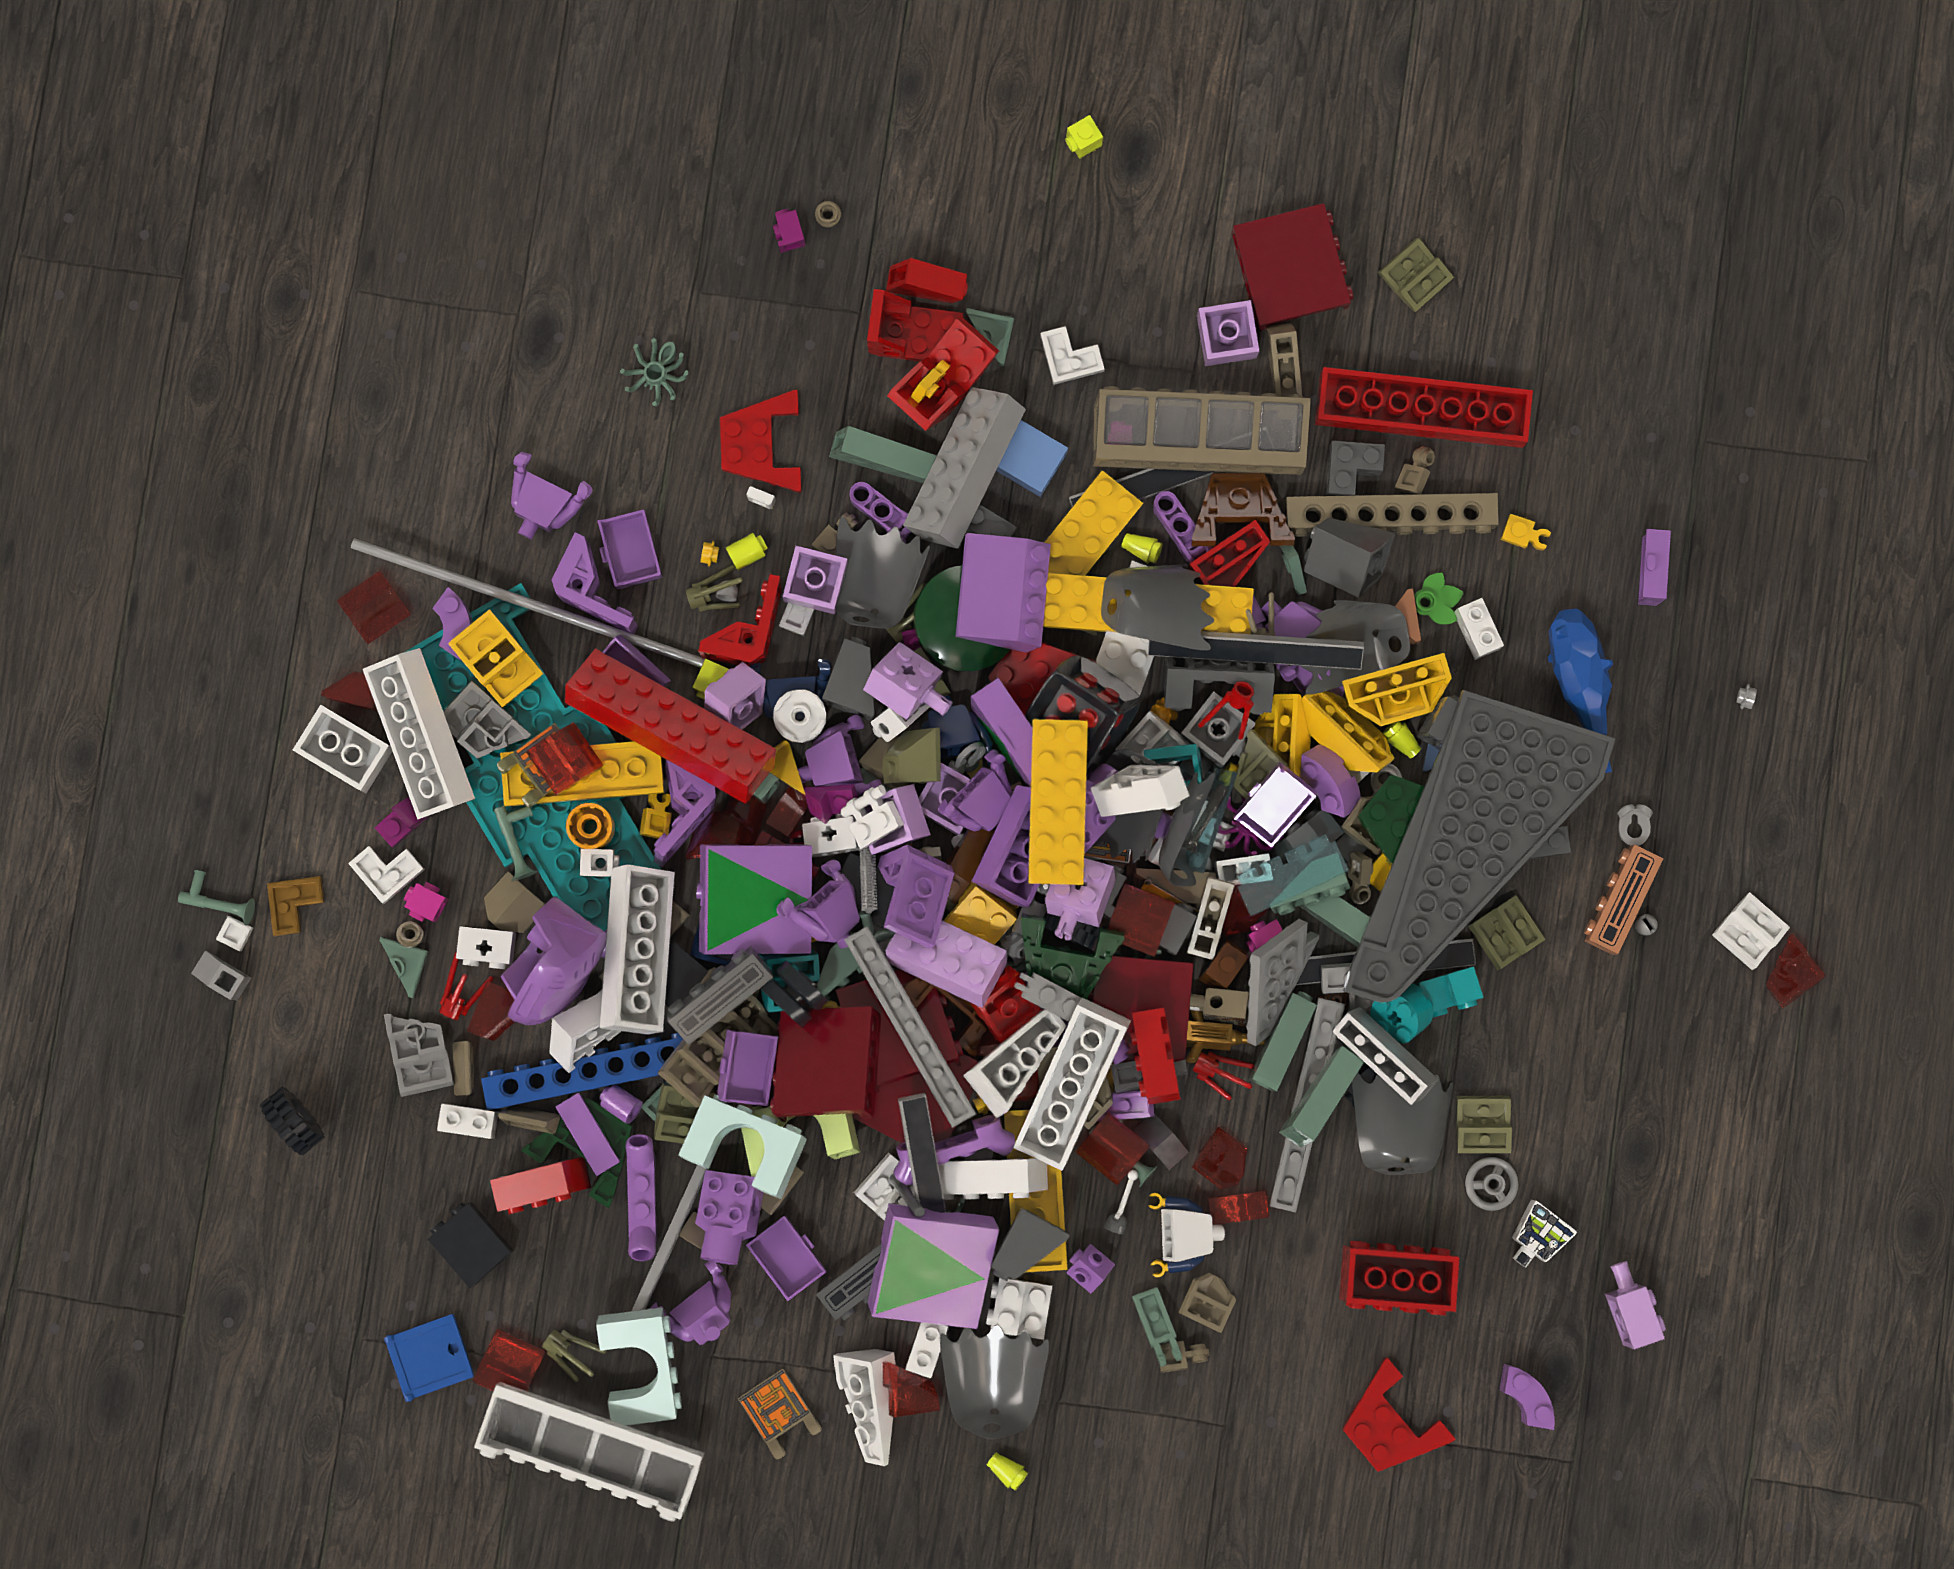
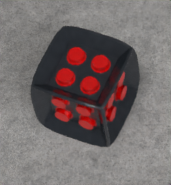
M1076 655L1059 664L1048 677L1028 708L1025 718L1031 727L1033 719L1088 721L1087 776L1100 764H1103L1104 760L1119 743L1135 717L1142 698L1129 685L1105 668L1085 657Z

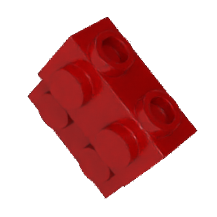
M1010 966L1004 968L983 1008L971 1003L978 1016L985 1021L995 1040L1000 1044L1042 1011L1038 1005L1021 997L1023 991L1015 988L1014 985L1018 982L1026 986V983L1019 977L1020 973Z

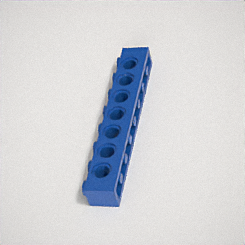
M679 1033L671 1034L672 1039L661 1042V1037L646 1039V1045L635 1047L634 1042L618 1045V1051L609 1052L608 1048L597 1049L593 1056L584 1058L582 1056L573 1064L575 1069L570 1072L571 1078L567 1083H561L558 1079V1072L563 1067L556 1063L555 1058L540 1061V1067L530 1068V1064L515 1066L514 1072L504 1074L503 1069L487 1072L488 1077L481 1078L487 1110L659 1076L657 1072L666 1062L662 1056L663 1050L668 1046L676 1049L683 1038ZM640 1052H646L650 1056V1062L646 1067H640L636 1062V1057ZM615 1057L621 1058L624 1063L623 1069L618 1073L613 1072L610 1068V1062ZM590 1062L597 1066V1074L592 1078H588L584 1074V1067ZM537 1073L542 1074L545 1079L544 1085L539 1089L535 1088L531 1082L532 1077ZM509 1079H515L518 1083V1090L514 1094L506 1091L505 1085Z

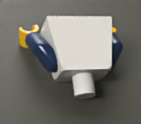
M1157 1193L1150 1195L1152 1197L1157 1196L1160 1199L1158 1206L1148 1205L1154 1210H1158L1162 1206L1166 1208L1161 1209L1163 1260L1156 1259L1151 1263V1265H1161L1162 1272H1155L1152 1274L1153 1276L1161 1277L1165 1271L1177 1273L1192 1270L1204 1260L1205 1255L1213 1252V1241H1222L1224 1239V1227L1222 1225H1212V1216L1204 1214L1202 1207L1190 1199L1173 1196L1163 1198Z

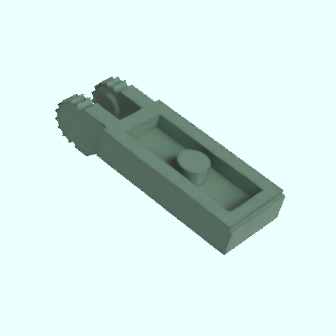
M1156 1287L1132 1296L1149 1344L1154 1349L1160 1367L1166 1365V1357L1161 1350V1344L1169 1342L1173 1357L1176 1361L1181 1360L1182 1355L1176 1342L1177 1336L1158 1288Z

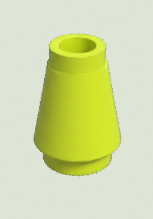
M1127 533L1121 547L1146 563H1156L1163 544L1157 542L1158 539Z
M1405 722L1392 723L1384 730L1383 734L1388 743L1410 759L1421 750Z
M997 1452L987 1463V1466L991 1468L1008 1489L1011 1487L1016 1491L1028 1475L1023 1470L1024 1466Z

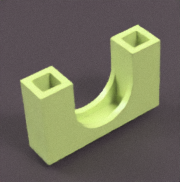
M761 1106L752 1107V1115L759 1118L762 1117V1114L778 1120L776 1125L781 1127L795 1117L787 1116L786 1122H782L773 1115L771 1106L765 1108ZM852 1114L813 1115L822 1128L826 1151L829 1157L839 1159L860 1153ZM741 1128L751 1176L755 1177L764 1157V1142L758 1131L751 1128Z

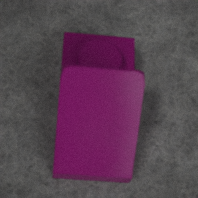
M854 784L804 788L810 813L824 824L828 823L833 814H840L841 809L846 806L848 801L853 798L858 799Z
M410 797L391 808L392 812L374 827L392 848L398 845L429 817L417 819Z

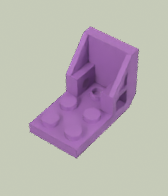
M574 533L552 578L556 594L564 603L619 629L635 634L638 625L631 612L619 606L614 610L607 604L608 601L596 596L600 582L591 546L584 536Z
M666 760L665 770L672 808L680 815L673 822V828L667 836L664 833L654 844L656 847L654 849V861L661 867L667 863L714 809L716 798L715 786Z
M905 845L881 856L878 868L886 883L895 887L884 928L927 948H931L936 943L954 871L952 866L909 845Z

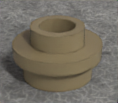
M825 201L817 206L815 218L821 226L833 227L841 219V210L836 203ZM826 211H830L833 213V216L830 219H826L823 214Z
M405 922L397 929V940L404 947H416L423 940V929L416 922ZM408 932L415 934L412 939L406 938L405 935Z

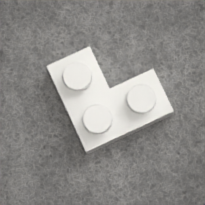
M1066 326L1040 333L1054 385L1104 372L1098 345L1072 351Z
M368 846L348 863L382 904L389 901L425 870L408 849H405L386 865L375 851Z

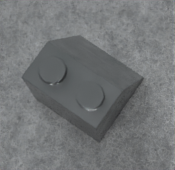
M1327 518L1322 523L1316 524L1311 532L1310 538L1313 540L1304 557L1306 561L1304 572L1359 598L1382 579L1395 534L1381 529Z
M852 637L851 641L844 639L822 697L823 702L827 706L872 721L876 717L874 697L863 690L872 672L870 647L866 645V641Z
M1021 1207L992 1260L993 1274L1005 1281H1008L1009 1277L1014 1280L1064 1243L1070 1236L1069 1233Z

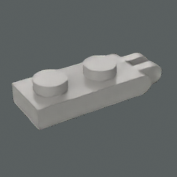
M1021 972L1019 977L1028 982L1026 986L1018 982L1014 985L1015 988L1023 991L1021 997L1070 1022L1081 997L1034 972L1031 977Z

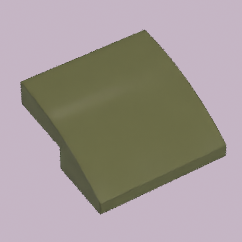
M1415 238L1378 271V274L1414 312L1419 310L1454 278L1441 260L1431 254L1420 238Z
M1516 895L1468 926L1497 971L1545 940Z
M662 1082L655 1120L654 1139L684 1144L699 1107L691 1104L669 1083ZM711 1090L707 1097L713 1098L714 1094L716 1095L715 1091Z
M1456 1096L1457 1153H1511L1510 1096Z

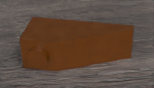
M967 829L945 863L952 866L954 871L947 899L951 903L956 905L971 883L995 833L994 829L990 831L984 829L972 831Z

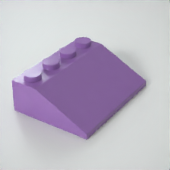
M965 534L955 637L1025 653L1041 647L1051 544L1026 538Z

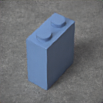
M1020 420L996 471L1041 497L1067 455L1068 447Z

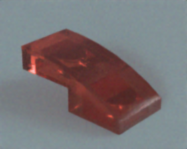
M790 786L766 823L789 837L802 815L804 816L808 809L805 795Z
M1266 1190L1209 1198L1212 1225L1269 1217Z

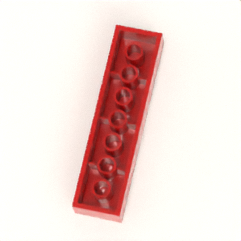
M1323 367L1319 378L1315 425L1523 448L1528 442L1533 390Z
M596 648L565 685L566 704L745 804L774 768L776 748Z

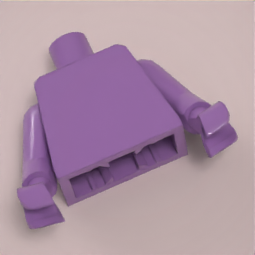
M520 452L515 456L513 463L517 468L514 470L511 505L515 509V514L524 519L518 533L532 540L538 527L548 532H551L553 528H561L576 515L584 500L591 495L593 490L588 483L583 481L578 487L577 495L573 496L572 493L527 472L526 465L529 463L532 455Z
M1269 601L1261 608L1267 616ZM1274 601L1275 635L1306 638L1308 634L1320 626L1321 620L1316 614L1322 610L1304 602L1295 603L1293 601L1282 609ZM1268 623L1264 627L1266 632H1268ZM1275 664L1285 681H1291L1299 676L1292 667L1285 664Z
M851 716L847 719V723L842 722L828 728L814 740L811 748L805 752L808 765L797 768L802 783L813 780L816 787L854 784L857 795H863L864 791L869 788H876L881 785L880 779L874 780L869 784L863 783L850 734H847L850 730L864 728L865 725L860 716Z
M995 749L984 756L992 763L991 770L982 767L949 803L944 798L938 807V812L972 831H979L980 829L990 831L995 826L997 827L1012 796V790L1003 764L1005 757L1002 754H998Z
M830 860L823 864L821 869L831 876L834 881L830 880L799 909H794L793 902L786 898L777 906L776 912L785 919L790 916L794 923L805 929L816 940L837 942L839 948L842 949L848 947L844 939L851 936L849 931L859 923L860 917L857 911L854 887L844 874H840V863L837 860Z
M711 1261L704 1265L713 1276V1284L711 1281H708L669 1312L672 1316H669L670 1333L674 1337L687 1342L695 1340L699 1345H703L708 1340H716L720 1336V1331L730 1323L731 1291L725 1277L721 1275L723 1267ZM655 1303L650 1309L658 1308L657 1303ZM663 1308L664 1316H667L666 1311Z

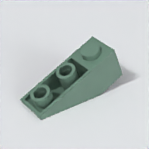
M1335 853L1312 861L1270 904L1274 914H1289L1295 910L1294 907L1303 904L1305 906H1312L1319 903L1321 898L1327 896L1335 898L1346 893L1345 890L1350 889V885L1339 854Z
M835 944L830 949L822 969L820 981L817 982V990L828 1000L831 999L829 994L835 988H844L851 982L849 976L856 970L859 974L863 972L849 947L841 949L838 944Z

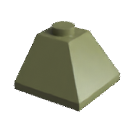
M940 728L904 731L883 757V784L940 782Z

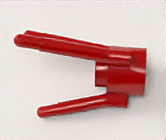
M1243 681L1235 683L1232 690L1228 691L1224 698L1203 718L1198 727L1202 728L1229 702L1235 709L1244 708L1238 739L1242 740L1250 710L1254 705V702L1251 700L1254 695L1253 687Z
M455 952L445 991L440 1001L442 1006L439 1012L458 1021L460 1015H467L470 1007L494 978L489 976L464 1005L465 999L459 995L467 979L466 974L462 975L454 994H450L459 960L456 959L457 952Z
M1210 1051L1208 1055L1201 1052L1193 1071L1198 1073V1079L1206 1082L1227 1100H1231L1232 1097L1208 1076L1213 1078L1216 1073L1248 1089L1252 1088V1084L1218 1068L1220 1063L1216 1061L1250 1069L1254 1068V1064L1219 1056Z

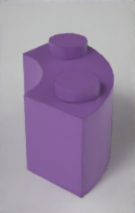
M447 587L433 607V610L440 616L443 624V637L439 646L463 662L448 643L470 626L473 620L463 600Z
M1317 745L1302 754L1300 778L1317 791L1321 810L1346 817L1361 798L1355 776H1350L1343 765L1345 761L1325 746Z
M1504 1364L1500 1391L1512 1396L1517 1401L1521 1410V1421L1529 1426L1554 1430L1552 1403L1542 1385L1528 1373L1514 1366Z

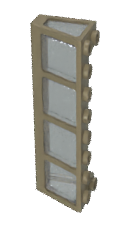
M1108 386L1099 390L1094 404L1093 466L1301 475L1306 468L1310 398H1303L1299 394H1292L1287 397H1277L1273 393L1251 396L1248 392L1226 395L1222 391H1211L1209 394H1202L1196 390H1185L1179 393L1172 392L1170 389L1146 391L1144 388L1136 387L1130 390H1119L1118 387Z

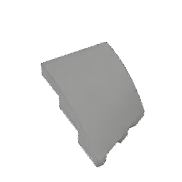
M472 680L443 711L451 734L456 737L457 742L476 758L531 736L530 732Z
M384 1014L401 1097L454 1085L441 1025L429 1022L421 1023L419 1020L411 1018L407 1020L393 1017L392 1014Z

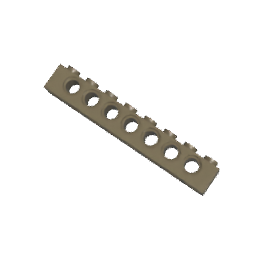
M1498 493L1287 497L1284 501L1285 522L1295 537L1307 536L1308 532H1312L1316 524L1322 523L1327 518L1333 519V511L1343 512L1346 522L1385 531H1397L1398 535L1412 534L1413 530H1423V534H1438L1439 530H1449L1450 534L1465 533V529H1475V533H1490L1491 529H1495L1499 525ZM1470 508L1474 510L1476 519L1468 520L1464 516V509ZM1439 509L1447 510L1450 514V519L1446 521L1441 520L1437 515V511ZM1361 510L1368 511L1371 514V521L1364 522L1360 520L1358 512ZM1411 510H1420L1424 515V519L1422 521L1414 520L1411 516ZM1385 511H1395L1398 517L1397 520H1387ZM1306 512H1316L1319 516V521L1316 523L1309 522L1306 519Z

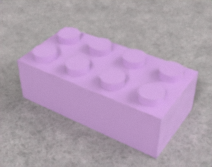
M941 921L934 947L927 948L895 933L886 948V958L890 965L982 1008L1007 965L1006 950L944 921Z

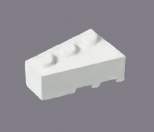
M1130 765L1091 787L1101 817L1163 808L1171 810L1180 806V801L1189 797L1179 766Z
M603 989L598 994L587 1000L580 1001L576 1006L565 1012L562 1011L552 1018L549 1053L568 1073L575 1069L573 1064L586 1054L590 1057L594 1054L595 1050L593 1048L602 1040L606 1039L609 1042L621 1032L600 1028Z

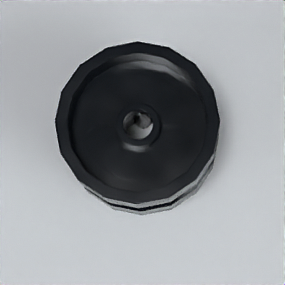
M785 960L776 971L777 975L787 984L782 987L772 978L760 989L798 1025L804 1028L812 1019V1016L802 1004L806 1001L814 1010H820L829 1000L817 990L818 986L801 970L797 971Z

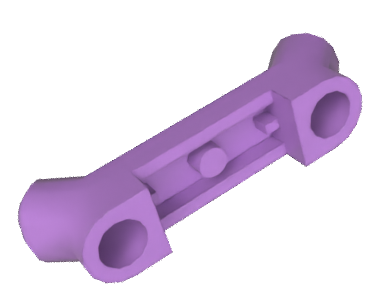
M995 1115L972 1120L973 1131L934 1143L938 1165L947 1163L950 1158L957 1156L967 1157L982 1148H988L1002 1156H1006L1011 1153L1015 1145V1136L1013 1133L1002 1128L1000 1117L996 1118ZM902 1142L896 1148L900 1160L894 1169V1175L900 1182L906 1185H913L906 1142Z
M638 1134L629 1137L625 1145L628 1182V1254L634 1260L646 1261L655 1256L658 1238L655 1186L656 1155L653 1149V1140L650 1136Z

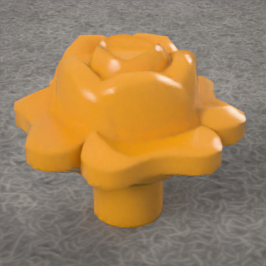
M1164 698L1157 700L1156 704L1150 709L1151 712L1164 720L1168 725L1170 720H1176L1178 716L1176 710L1165 708Z

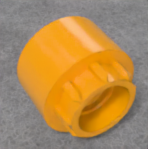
M584 803L575 807L570 812L566 821V831L570 840L578 847L589 850L602 849L612 840L615 824L611 814L602 806L594 803ZM589 820L597 822V830L592 834H586L584 831V824Z

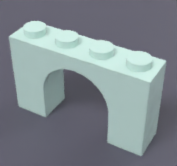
M714 1094L713 1098L704 1096L679 1156L709 1169L718 1146L725 1135L738 1128L754 1129L761 1135L765 1151L751 1186L782 1199L807 1140L804 1136L800 1135L802 1130L789 1124L785 1128L776 1125L778 1120L762 1114L761 1118L752 1115V1109L738 1104L737 1108L729 1106L728 1102L719 1100L718 1095Z
M663 1307L599 1315L596 1326L600 1351L637 1347L648 1352L654 1358L658 1367V1374L648 1385L637 1389L610 1392L608 1399L610 1420L623 1425H633L676 1419L677 1410L682 1409L680 1392L675 1393L674 1384L678 1383L676 1367H671L670 1358H674L673 1342H668L667 1333L671 1331L669 1316H664Z

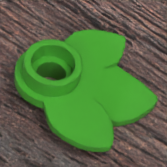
M1443 573L1432 574L1424 580L1422 589L1414 594L1416 612L1420 615H1428L1437 624H1452L1457 621V617L1451 608L1460 601L1463 591L1454 586L1444 585ZM1422 598L1428 599V607H1423L1420 604Z

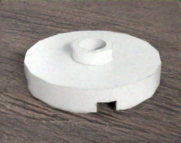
M808 690L789 691L779 698L774 707L773 719L776 729L784 738L792 742L804 743L813 740L822 732L826 724V711L823 702L816 694ZM803 712L805 714L804 720L797 721L795 719L796 713Z

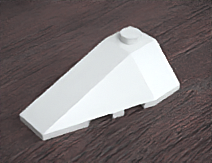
M871 1349L835 1354L833 1356L839 1389H844L849 1404L845 1406L848 1414L853 1413L857 1425L855 1434L864 1460L867 1463L886 1466L889 1461L897 1385L894 1352Z

